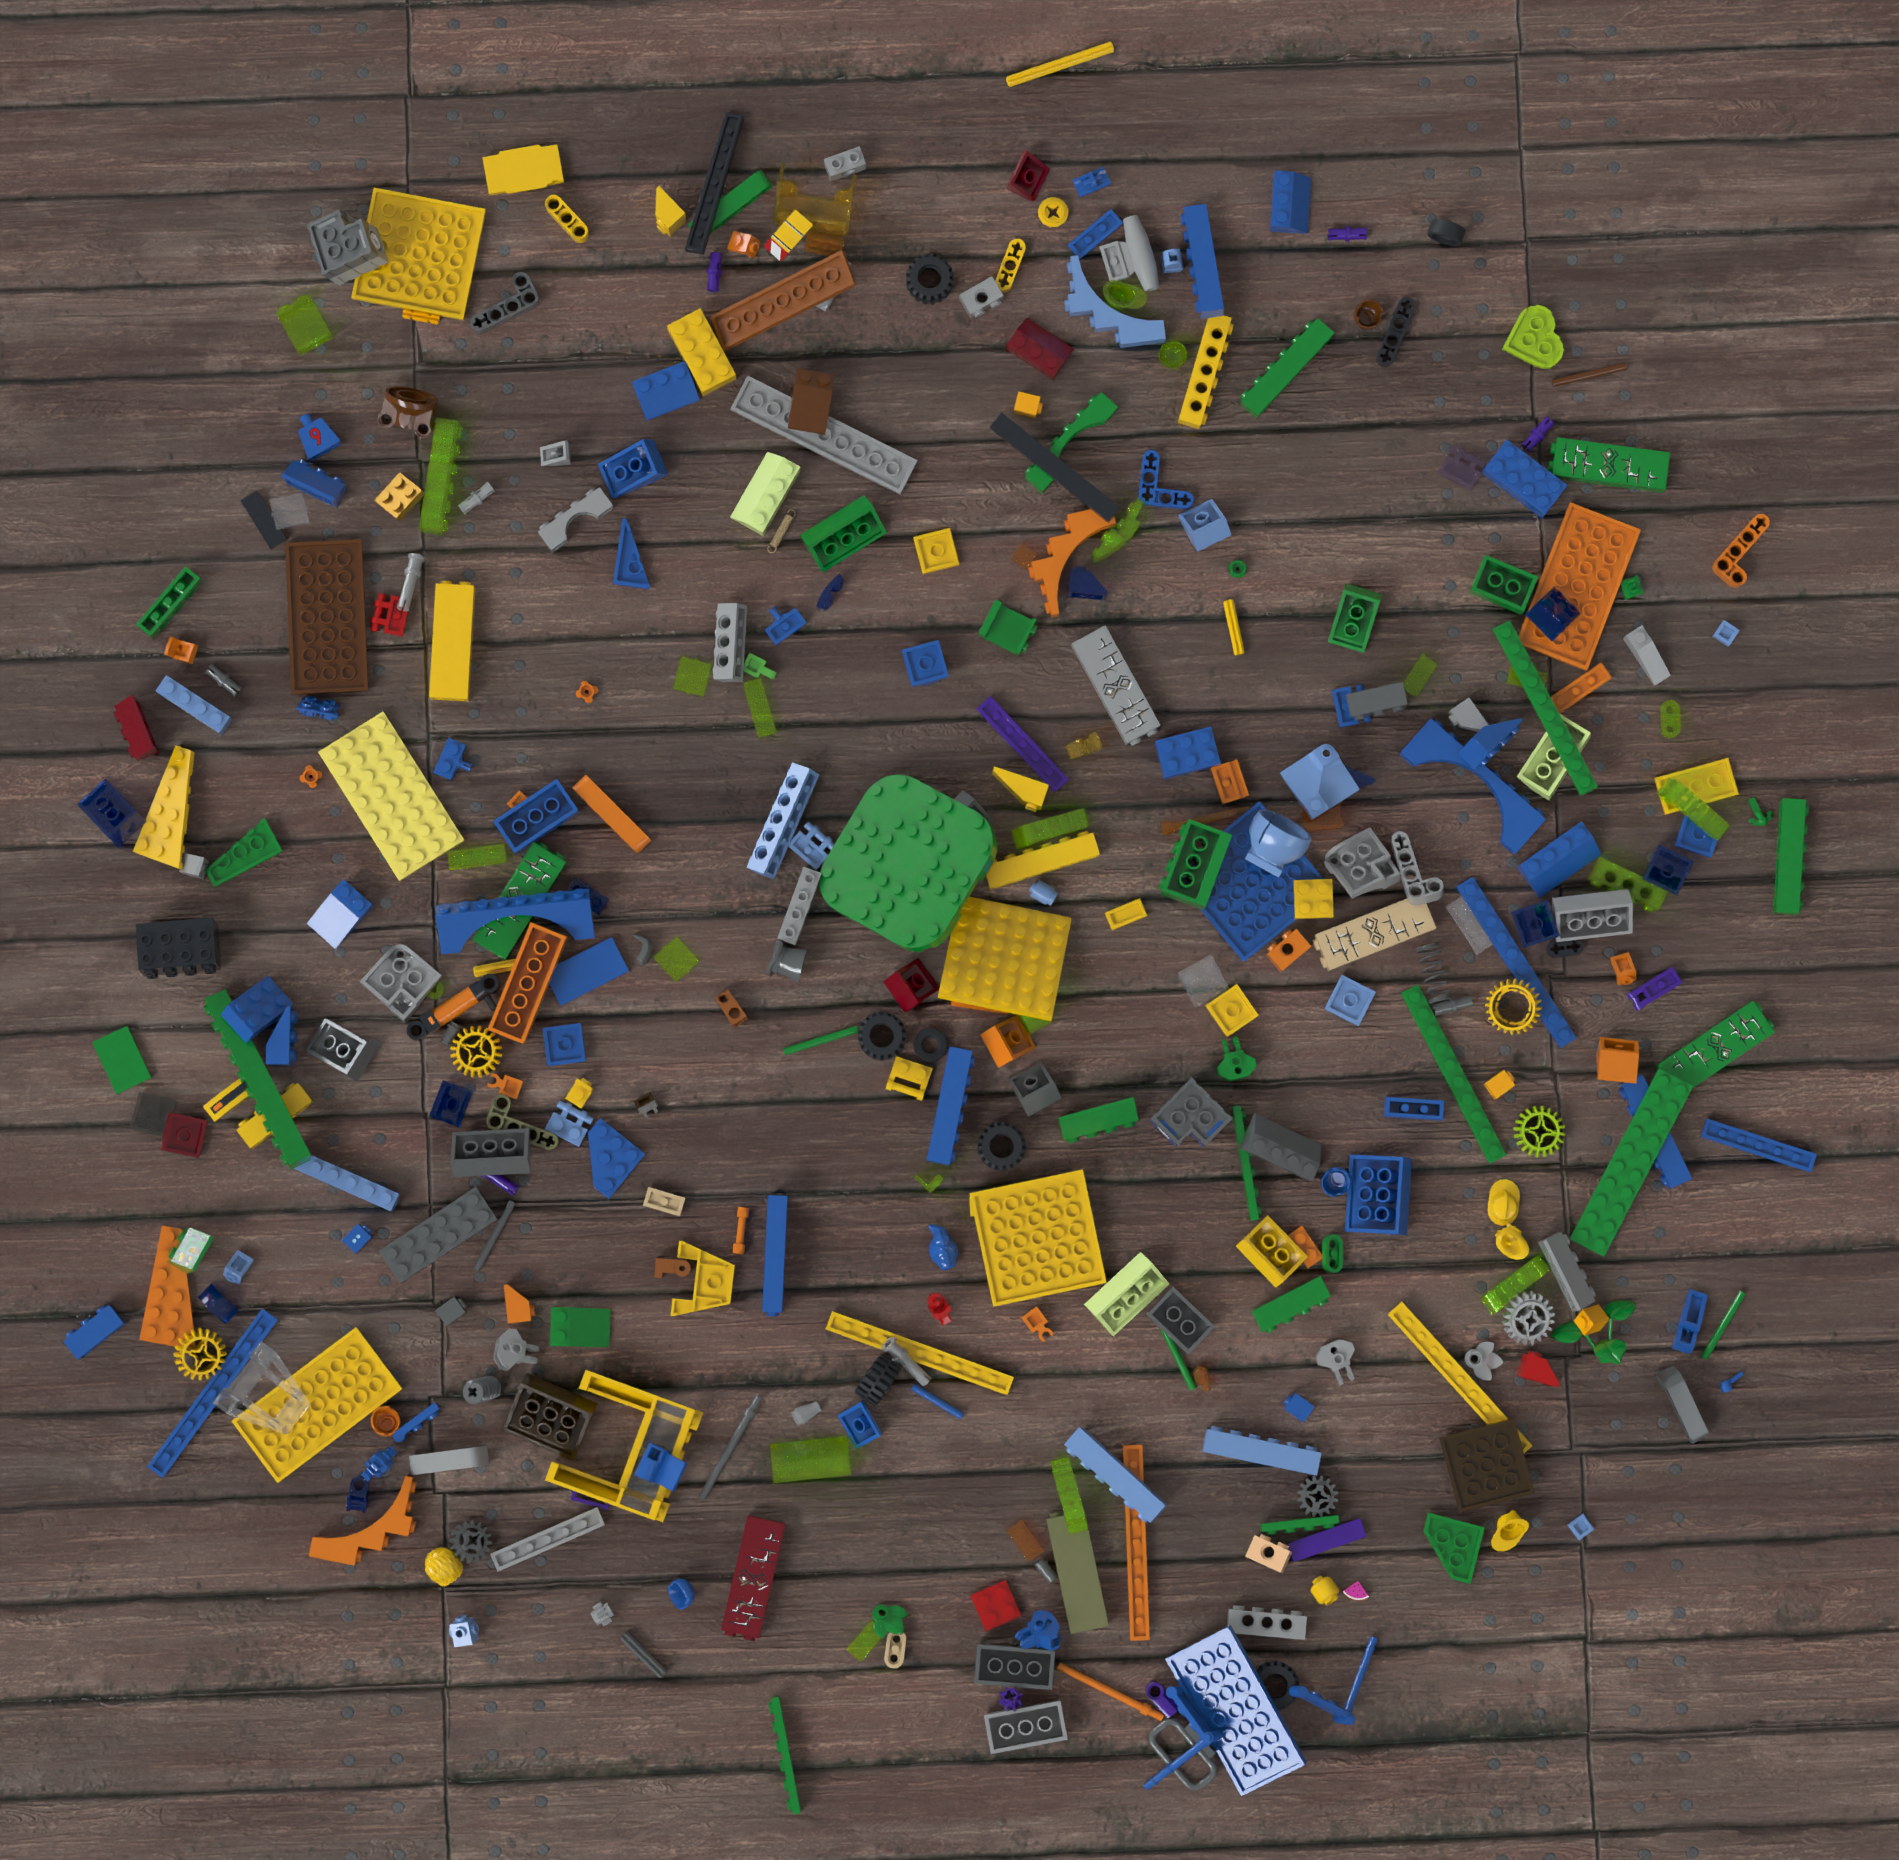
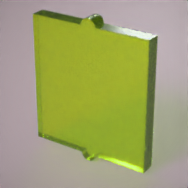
M681 657L673 689L686 692L687 695L694 694L704 697L712 664L698 661L697 658L693 660Z
M675 937L667 946L664 945L663 949L653 957L675 982L680 980L685 974H689V970L699 962L678 937Z

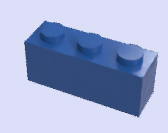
M1384 1098L1383 1117L1443 1120L1444 1101Z
M103 1305L96 1311V1316L92 1319L88 1317L81 1323V1328L77 1331L73 1329L65 1335L67 1339L63 1342L77 1360H81L126 1324L112 1305Z

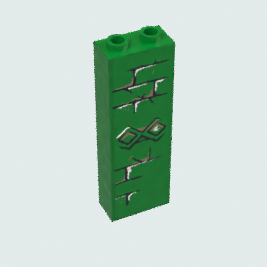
M1558 437L1554 442H1551L1550 454H1553L1552 461L1548 463V471L1561 480L1663 493L1666 490L1670 452Z
M533 842L499 898L549 893L567 865V862L564 861L565 857L558 852L552 854L548 851L549 847L541 842L538 844ZM513 915L493 920L480 927L472 940L506 961L535 916Z
M1751 1001L1657 1064L1656 1067L1687 1082L1694 1088L1775 1033L1773 1030L1774 1025L1769 1018L1766 1019L1762 1014L1764 1011L1760 1004Z

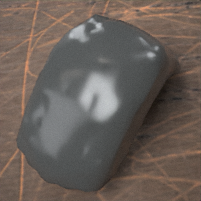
M634 933L633 936L643 943L642 950L637 957V962L644 966L652 955L653 944L649 938Z

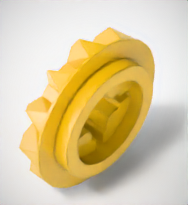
M1050 197L1040 204L1038 217L1043 224L1050 228L1059 227L1065 223L1068 217V207L1063 200ZM1057 207H1059L1056 212L1058 217H1055L1054 215L1052 217H1049L1050 212L1048 208L1054 210Z

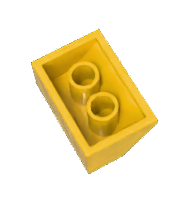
M1268 1215L1236 1245L1243 1255L1275 1288L1283 1283L1308 1258Z

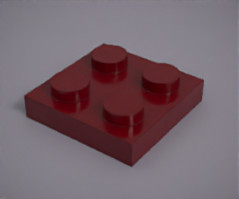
M169 1112L160 1150L199 1158L208 1120Z

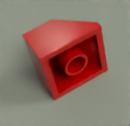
M1528 1351V1354H1522L1517 1377L1552 1387H1559L1558 1379L1547 1360L1541 1358L1542 1354Z

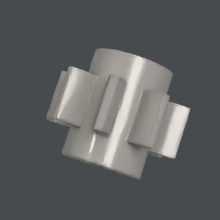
M599 1602L593 1606L594 1611L590 1614L597 1625L602 1623L603 1626H606L612 1622L611 1617L614 1616V1613L608 1603L603 1605Z

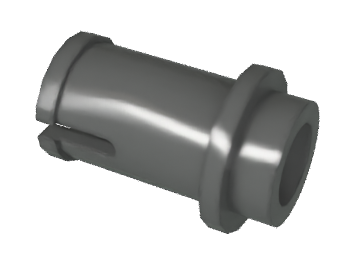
M452 1021L450 1024H447L448 1028L440 1042L450 1047L458 1032H461V1026Z
M1041 1558L1034 1564L1036 1571L1039 1570L1047 1582L1050 1583L1058 1575L1049 1566L1048 1560Z

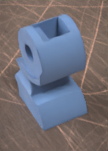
M1169 249L1163 252V256L1160 257L1162 274L1181 272L1184 269L1180 249Z

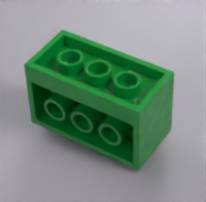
M1188 819L1187 823L1183 822L1178 833L1181 839L1180 841L1176 840L1172 850V853L1175 854L1174 858L1169 859L1165 869L1168 872L1167 877L1163 876L1158 889H1161L1160 895L1204 910L1232 835ZM1201 842L1203 848L1197 849L1194 843ZM1194 860L1197 866L1191 867L1188 861ZM1188 878L1190 884L1184 885L1181 879Z

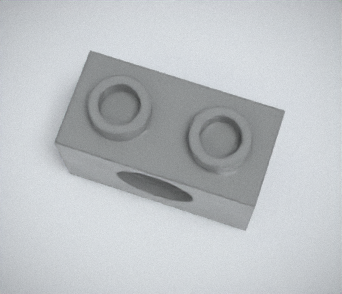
M860 146L824 159V165L830 182L866 169V162Z
M991 276L961 293L959 300L969 317L975 316L977 318L983 315L987 308L992 307L993 309L1002 303L1003 294ZM979 295H985L987 297V301L984 303H980L977 300V297Z

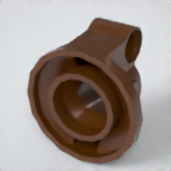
M403 386L386 388L382 412L378 415V423L383 428H389L395 424L403 428L414 429L418 437H428L435 428L434 416L438 399L428 392ZM384 414L390 415L392 421L386 420ZM421 424H426L428 431L423 430Z

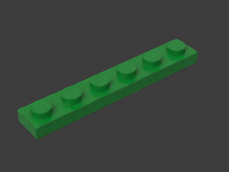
M1240 1105L1233 1106L1231 1108L1250 1221L1259 1220V1216H1262L1260 1204H1256L1255 1197H1258L1257 1185L1253 1186L1252 1178H1255L1254 1166H1250L1249 1159H1252V1154L1239 1149L1247 1131V1128H1244L1243 1125L1246 1115L1245 1110L1241 1109Z
M775 1696L771 1697L772 1702H768L770 1714L774 1713L775 1717L772 1726L774 1733H778L779 1738L776 1741L777 1752L782 1753L783 1760H779L781 1772L785 1771L786 1775L783 1784L785 1791H789L790 1796L787 1799L788 1810H792L794 1815L801 1813L780 1698Z

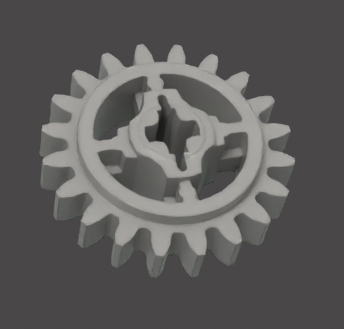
M1531 1291L1528 1296L1526 1292H1523L1522 1298L1516 1294V1301L1514 1302L1510 1299L1511 1306H1504L1508 1310L1507 1313H1502V1316L1506 1318L1501 1321L1506 1326L1504 1331L1509 1333L1508 1336L1511 1339L1514 1338V1341L1517 1343L1521 1341L1526 1345L1527 1341L1534 1345V1339L1541 1342L1540 1336L1548 1337L1545 1331H1552L1549 1324L1555 1323L1550 1318L1555 1316V1313L1550 1311L1553 1306L1548 1304L1549 1301L1539 1293L1535 1295ZM1535 1305L1539 1306L1541 1316L1536 1314ZM1515 1321L1520 1322L1522 1331L1517 1330Z

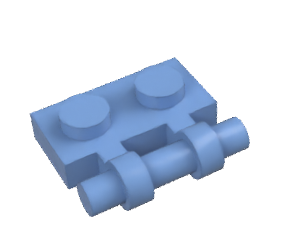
M808 821L804 826L809 831L805 836L799 831L790 841L788 847L817 871L828 856L824 850L826 848L831 850L835 843L832 842L833 839L831 837H826L819 831L820 828L817 825L814 826ZM813 836L822 842L819 847L811 841Z
M560 1100L556 1107L563 1111L561 1115L553 1112L545 1130L580 1147L588 1131L581 1126L583 1122L591 1125L594 1118L588 1115V1112L572 1107L573 1104ZM568 1114L577 1117V1122L574 1123L566 1119Z

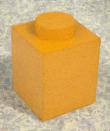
M1018 391L1013 413L1036 418L1037 413L1041 414L1043 405L1040 402V396Z
M1502 1070L1483 1085L1495 1100L1515 1086L1513 1083L1515 1079L1509 1071L1505 1072V1070Z
M1599 1304L1582 1309L1574 1319V1322L1584 1336L1601 1331L1609 1321V1318Z

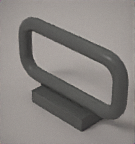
M1166 1718L1150 1731L1148 1737L1149 1744L1166 1765L1172 1763L1173 1760L1156 1741L1157 1735L1167 1726H1174L1190 1746L1193 1747L1201 1737L1190 1727L1189 1723L1184 1727L1177 1719ZM1212 1744L1197 1753L1210 1770L1208 1775L1198 1783H1192L1179 1767L1174 1770L1173 1773L1189 1790H1201L1216 1777L1217 1766L1211 1758L1216 1754V1750Z

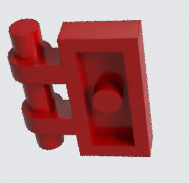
M379 593L378 599L375 600L374 604L376 609L374 617L371 619V631L379 632L380 625L385 626L384 634L403 637L408 611H403L404 605L402 610L397 608L400 597L391 595L389 603L385 602L386 595ZM383 609H388L386 619H382Z

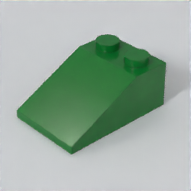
M1346 583L1328 642L1364 653L1382 594Z
M551 1307L550 1346L609 1348L611 1309Z

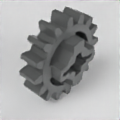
M1315 1475L1312 1476L1311 1481L1305 1478L1306 1484L1300 1483L1299 1485L1302 1490L1296 1492L1301 1495V1497L1296 1499L1302 1502L1299 1508L1305 1507V1514L1311 1511L1312 1517H1315L1316 1513L1323 1517V1512L1329 1515V1508H1336L1333 1502H1338V1499L1334 1498L1338 1491H1333L1336 1485H1329L1330 1479L1328 1478L1323 1481V1476L1321 1475L1318 1480ZM1316 1483L1314 1489L1311 1491L1306 1490L1310 1485ZM1324 1485L1328 1488L1330 1495H1326L1324 1492ZM1319 1491V1494L1326 1497V1499H1318L1315 1502L1316 1499L1309 1494H1316ZM1305 1497L1309 1498L1312 1502L1311 1507L1307 1505ZM1329 1502L1324 1508L1319 1509L1320 1504Z
M471 1520L469 1524L464 1521L462 1526L457 1525L455 1527L457 1531L451 1532L454 1538L449 1539V1542L453 1543L450 1550L455 1549L454 1556L460 1555V1561L466 1558L467 1563H471L472 1560L476 1563L479 1561V1558L483 1559L486 1557L485 1553L490 1552L487 1546L491 1545L492 1542L488 1541L487 1538L491 1534L485 1533L487 1527L480 1528V1522L475 1525L474 1520ZM475 1537L471 1545L466 1546L470 1539Z

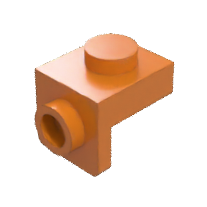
M733 231L727 249L732 252L746 254L754 259L759 250L760 241L750 234Z
M170 637L164 654L173 659L193 664L198 646Z

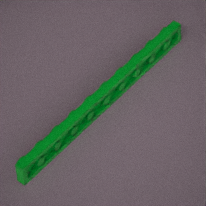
M1510 620L1493 628L1498 642L1580 797L1597 789L1598 786Z
M1419 985L1400 993L1488 1164L1506 1156Z

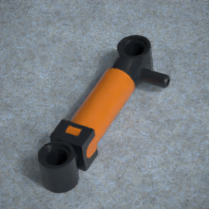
M493 974L483 975L481 979L444 1003L419 1017L421 1022H411L407 1026V1035L414 1041H421L426 1037L427 1031L433 1034L442 1028L443 1025L483 999L492 1012L495 1011L497 1005L490 995L499 990V979ZM488 979L495 981V985L491 989L485 987V982ZM415 1026H420L422 1029V1033L419 1036H413L412 1029Z

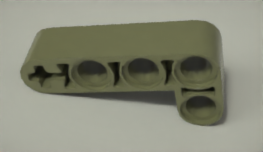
M506 1095L495 1097L486 1121L489 1128L492 1130L509 1129L512 1123H517L519 1129L529 1128V1130L537 1132L536 1139L530 1140L532 1145L549 1151L555 1150L559 1146V1139L555 1134L508 1117L512 1107L509 1097ZM502 1098L508 1102L507 1107L504 1109H500L497 1105L498 1101ZM497 1116L501 1119V1124L498 1127H493L491 1119ZM541 1133H544L542 1137L546 1139L553 1137L552 1140L555 1141V1144H551L549 1147H547V1143L544 1141L538 1144L541 1139Z

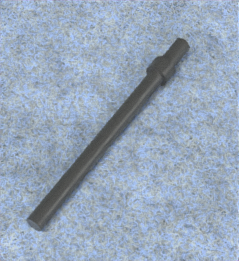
M756 1395L749 1408L745 1409L743 1419L698 1496L703 1500L707 1498L750 1420H753L757 1414L755 1411L762 1401L761 1397Z

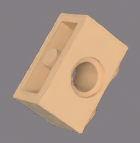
M1263 1534L1260 1537L1254 1535L1245 1557L1283 1573L1292 1554L1288 1550L1289 1546L1280 1542L1275 1545L1270 1542L1271 1538ZM1269 1547L1274 1549V1555L1271 1558L1265 1556V1550Z

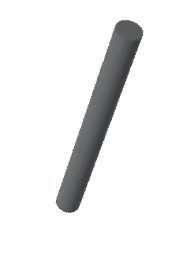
M511 1200L508 1201L473 1269L480 1272L516 1203Z

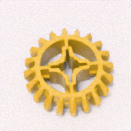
M471 1026L470 1033L464 1028V1036L460 1033L457 1034L461 1038L459 1041L453 1039L457 1047L451 1046L450 1049L456 1051V1053L450 1056L451 1058L457 1057V1060L453 1061V1065L460 1063L461 1065L457 1070L461 1071L465 1068L463 1073L465 1076L471 1071L472 1078L475 1077V1072H478V1076L481 1078L482 1071L486 1075L490 1074L488 1071L489 1067L493 1071L496 1070L492 1065L494 1062L500 1064V1061L496 1060V1056L502 1057L501 1053H497V1050H501L502 1046L495 1045L500 1042V1039L492 1040L496 1034L493 1032L488 1036V1028L482 1033L481 1026H478L477 1032H475L474 1026ZM481 1036L474 1045L464 1043L471 1037ZM486 1039L491 1044L492 1055L485 1053L483 1050ZM468 1047L471 1049L480 1047L479 1051L485 1056L476 1055L473 1057L472 1054L474 1053ZM461 1048L469 1052L467 1065L462 1060ZM478 1059L488 1060L481 1067H472Z
M198 1328L197 1334H195L194 1329H191V1336H188L185 1332L183 1335L186 1339H178L182 1345H175V1349L180 1352H175L173 1355L180 1358L174 1362L176 1365L181 1364L178 1370L183 1371L185 1369L184 1376L190 1374L192 1380H194L196 1374L198 1375V1380H202V1375L204 1374L206 1379H209L208 1373L212 1372L213 1375H216L214 1369H222L219 1362L225 1363V1359L221 1358V1356H226L227 1353L220 1350L226 1346L225 1344H219L222 1338H216V1332L209 1336V1329H206L204 1334L202 1328ZM202 1339L196 1347L188 1348V1345L193 1341ZM207 1341L214 1344L215 1355L207 1352ZM202 1350V1352L206 1355H200V1357L198 1358V1356L194 1353H200V1351ZM185 1353L194 1357L193 1367H190L185 1362ZM204 1361H212L207 1367L198 1369Z

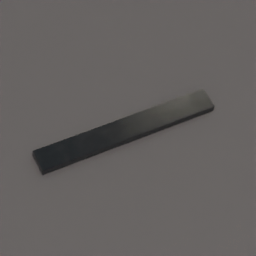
M725 112L685 246L686 252L701 255L705 253L745 119L743 115Z
M1002 412L990 426L992 431L1107 523L1119 511L1120 507Z

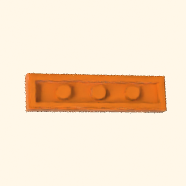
M1601 662L1551 696L1559 714L1612 679V676Z

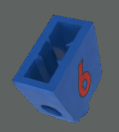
M310 413L300 417L304 427L299 429L298 433L310 462L342 445L339 438L322 418L314 421Z

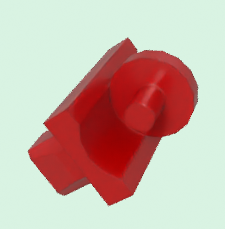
M931 1293L927 1298V1307L934 1319H939L942 1326L953 1321L949 1314L952 1309L946 1299L940 1293Z

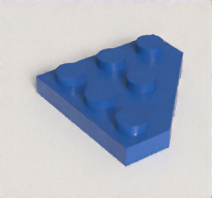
M600 1118L588 1132L593 1185L595 1189L610 1199L645 1156V1153Z

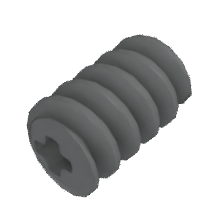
M494 1376L470 1380L463 1388V1396L469 1404L493 1400L501 1393V1383Z

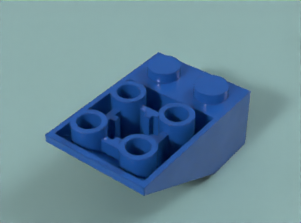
M1520 718L1484 726L1471 738L1458 755L1474 770L1479 765L1483 767L1520 730L1518 725L1523 720Z
M291 1006L286 1007L266 1044V1064L269 1066H294V1062H297V1051L294 1050V1043H297L298 1034L294 1030V1024L298 1023V1012H295V1009Z

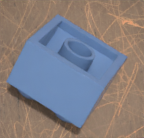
M1212 499L1178 515L1197 552L1231 536L1225 516Z

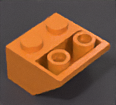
M1600 1037L1596 1053L1597 1078L1605 1081L1636 1083L1639 1060L1638 1041Z

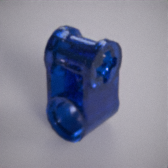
M362 1475L354 1477L350 1482L346 1511L357 1510L365 1514L367 1512L369 1481L367 1482ZM357 1479H361L365 1483L364 1488L361 1490L355 1486Z

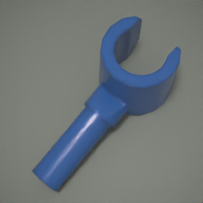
M1740 1371L1729 1380L1721 1382L1720 1388L1722 1392L1733 1390L1731 1383L1744 1375L1743 1372Z

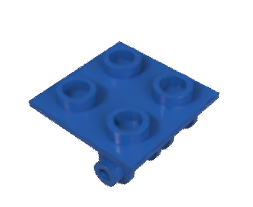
M306 696L302 698L296 709L299 710V713H303L304 716L313 717L314 713L316 718L319 713L321 719L324 714V719L333 721L338 719L339 712L337 710L341 704H337L334 700L327 699L321 701L317 700L316 697Z

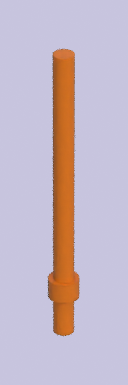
M1061 1662L1057 1667V1670L1139 1710V1713L1145 1716L1149 1715L1159 1721H1162L1164 1717L1163 1713L1151 1708V1705L1145 1702L1143 1704Z

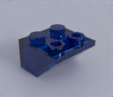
M1553 587L1525 615L1553 641L1581 613L1575 605L1571 604L1564 597L1561 591Z

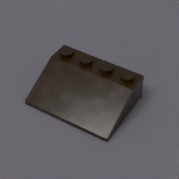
M526 1373L512 1404L503 1431L574 1461L598 1403Z

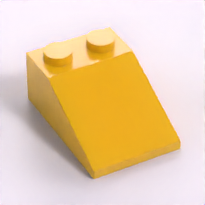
M994 767L992 775L1022 805L1026 806L1025 809L1036 812V810L1041 811L1048 790V784Z

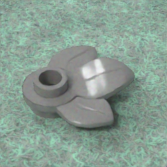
M1492 1342L1480 1343L1476 1349L1469 1350L1464 1358L1466 1365L1473 1368L1474 1374L1486 1381L1492 1379L1491 1370L1503 1364L1502 1359L1492 1352L1494 1348V1343ZM1472 1355L1477 1356V1361L1475 1363L1471 1361Z

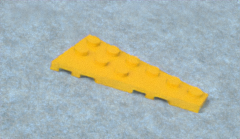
M175 745L133 852L183 870L181 860L182 853L185 850L183 841L187 831L189 804L187 802L188 794L191 792L189 783L190 776L193 773L195 752Z

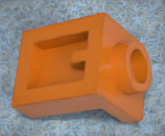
M1629 952L1610 957L1618 985H1628L1636 980V969Z

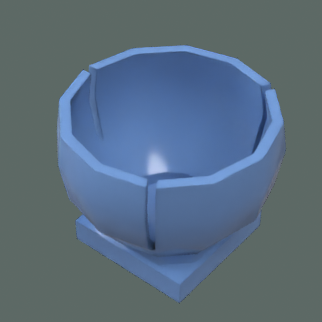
M1262 809L1257 812L1252 820L1249 829L1252 846L1245 859L1279 877L1285 864L1291 863L1303 856L1309 848L1312 838L1306 830L1290 819L1273 811Z

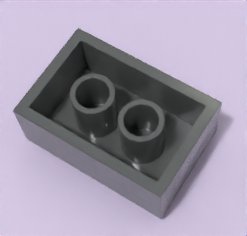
M1171 1287L1146 1314L1187 1355L1215 1328L1174 1287Z

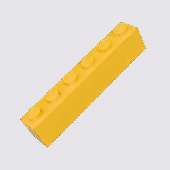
M1088 831L1077 834L1078 837L1070 839V837L1062 838L1058 844L1052 845V842L1041 845V849L1035 851L1033 848L1022 851L1023 854L1019 856L1010 854L1004 857L1005 860L999 862L995 859L985 876L989 889L992 890L1099 857L1100 853L1094 833L1089 834Z

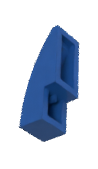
M1689 1289L1675 1332L1672 1349L1687 1354L1693 1351L1702 1323L1707 1294Z

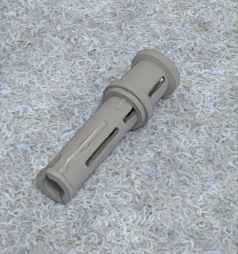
M410 553L408 555L409 563L404 570L406 578L397 605L399 610H402L404 605L403 611H409L416 580L421 577V565L425 562V557L420 554Z
M894 1337L884 1342L882 1350L884 1352L887 1351L893 1357L892 1360L895 1363H900L922 1386L929 1383L931 1377L910 1358L907 1350L902 1348Z

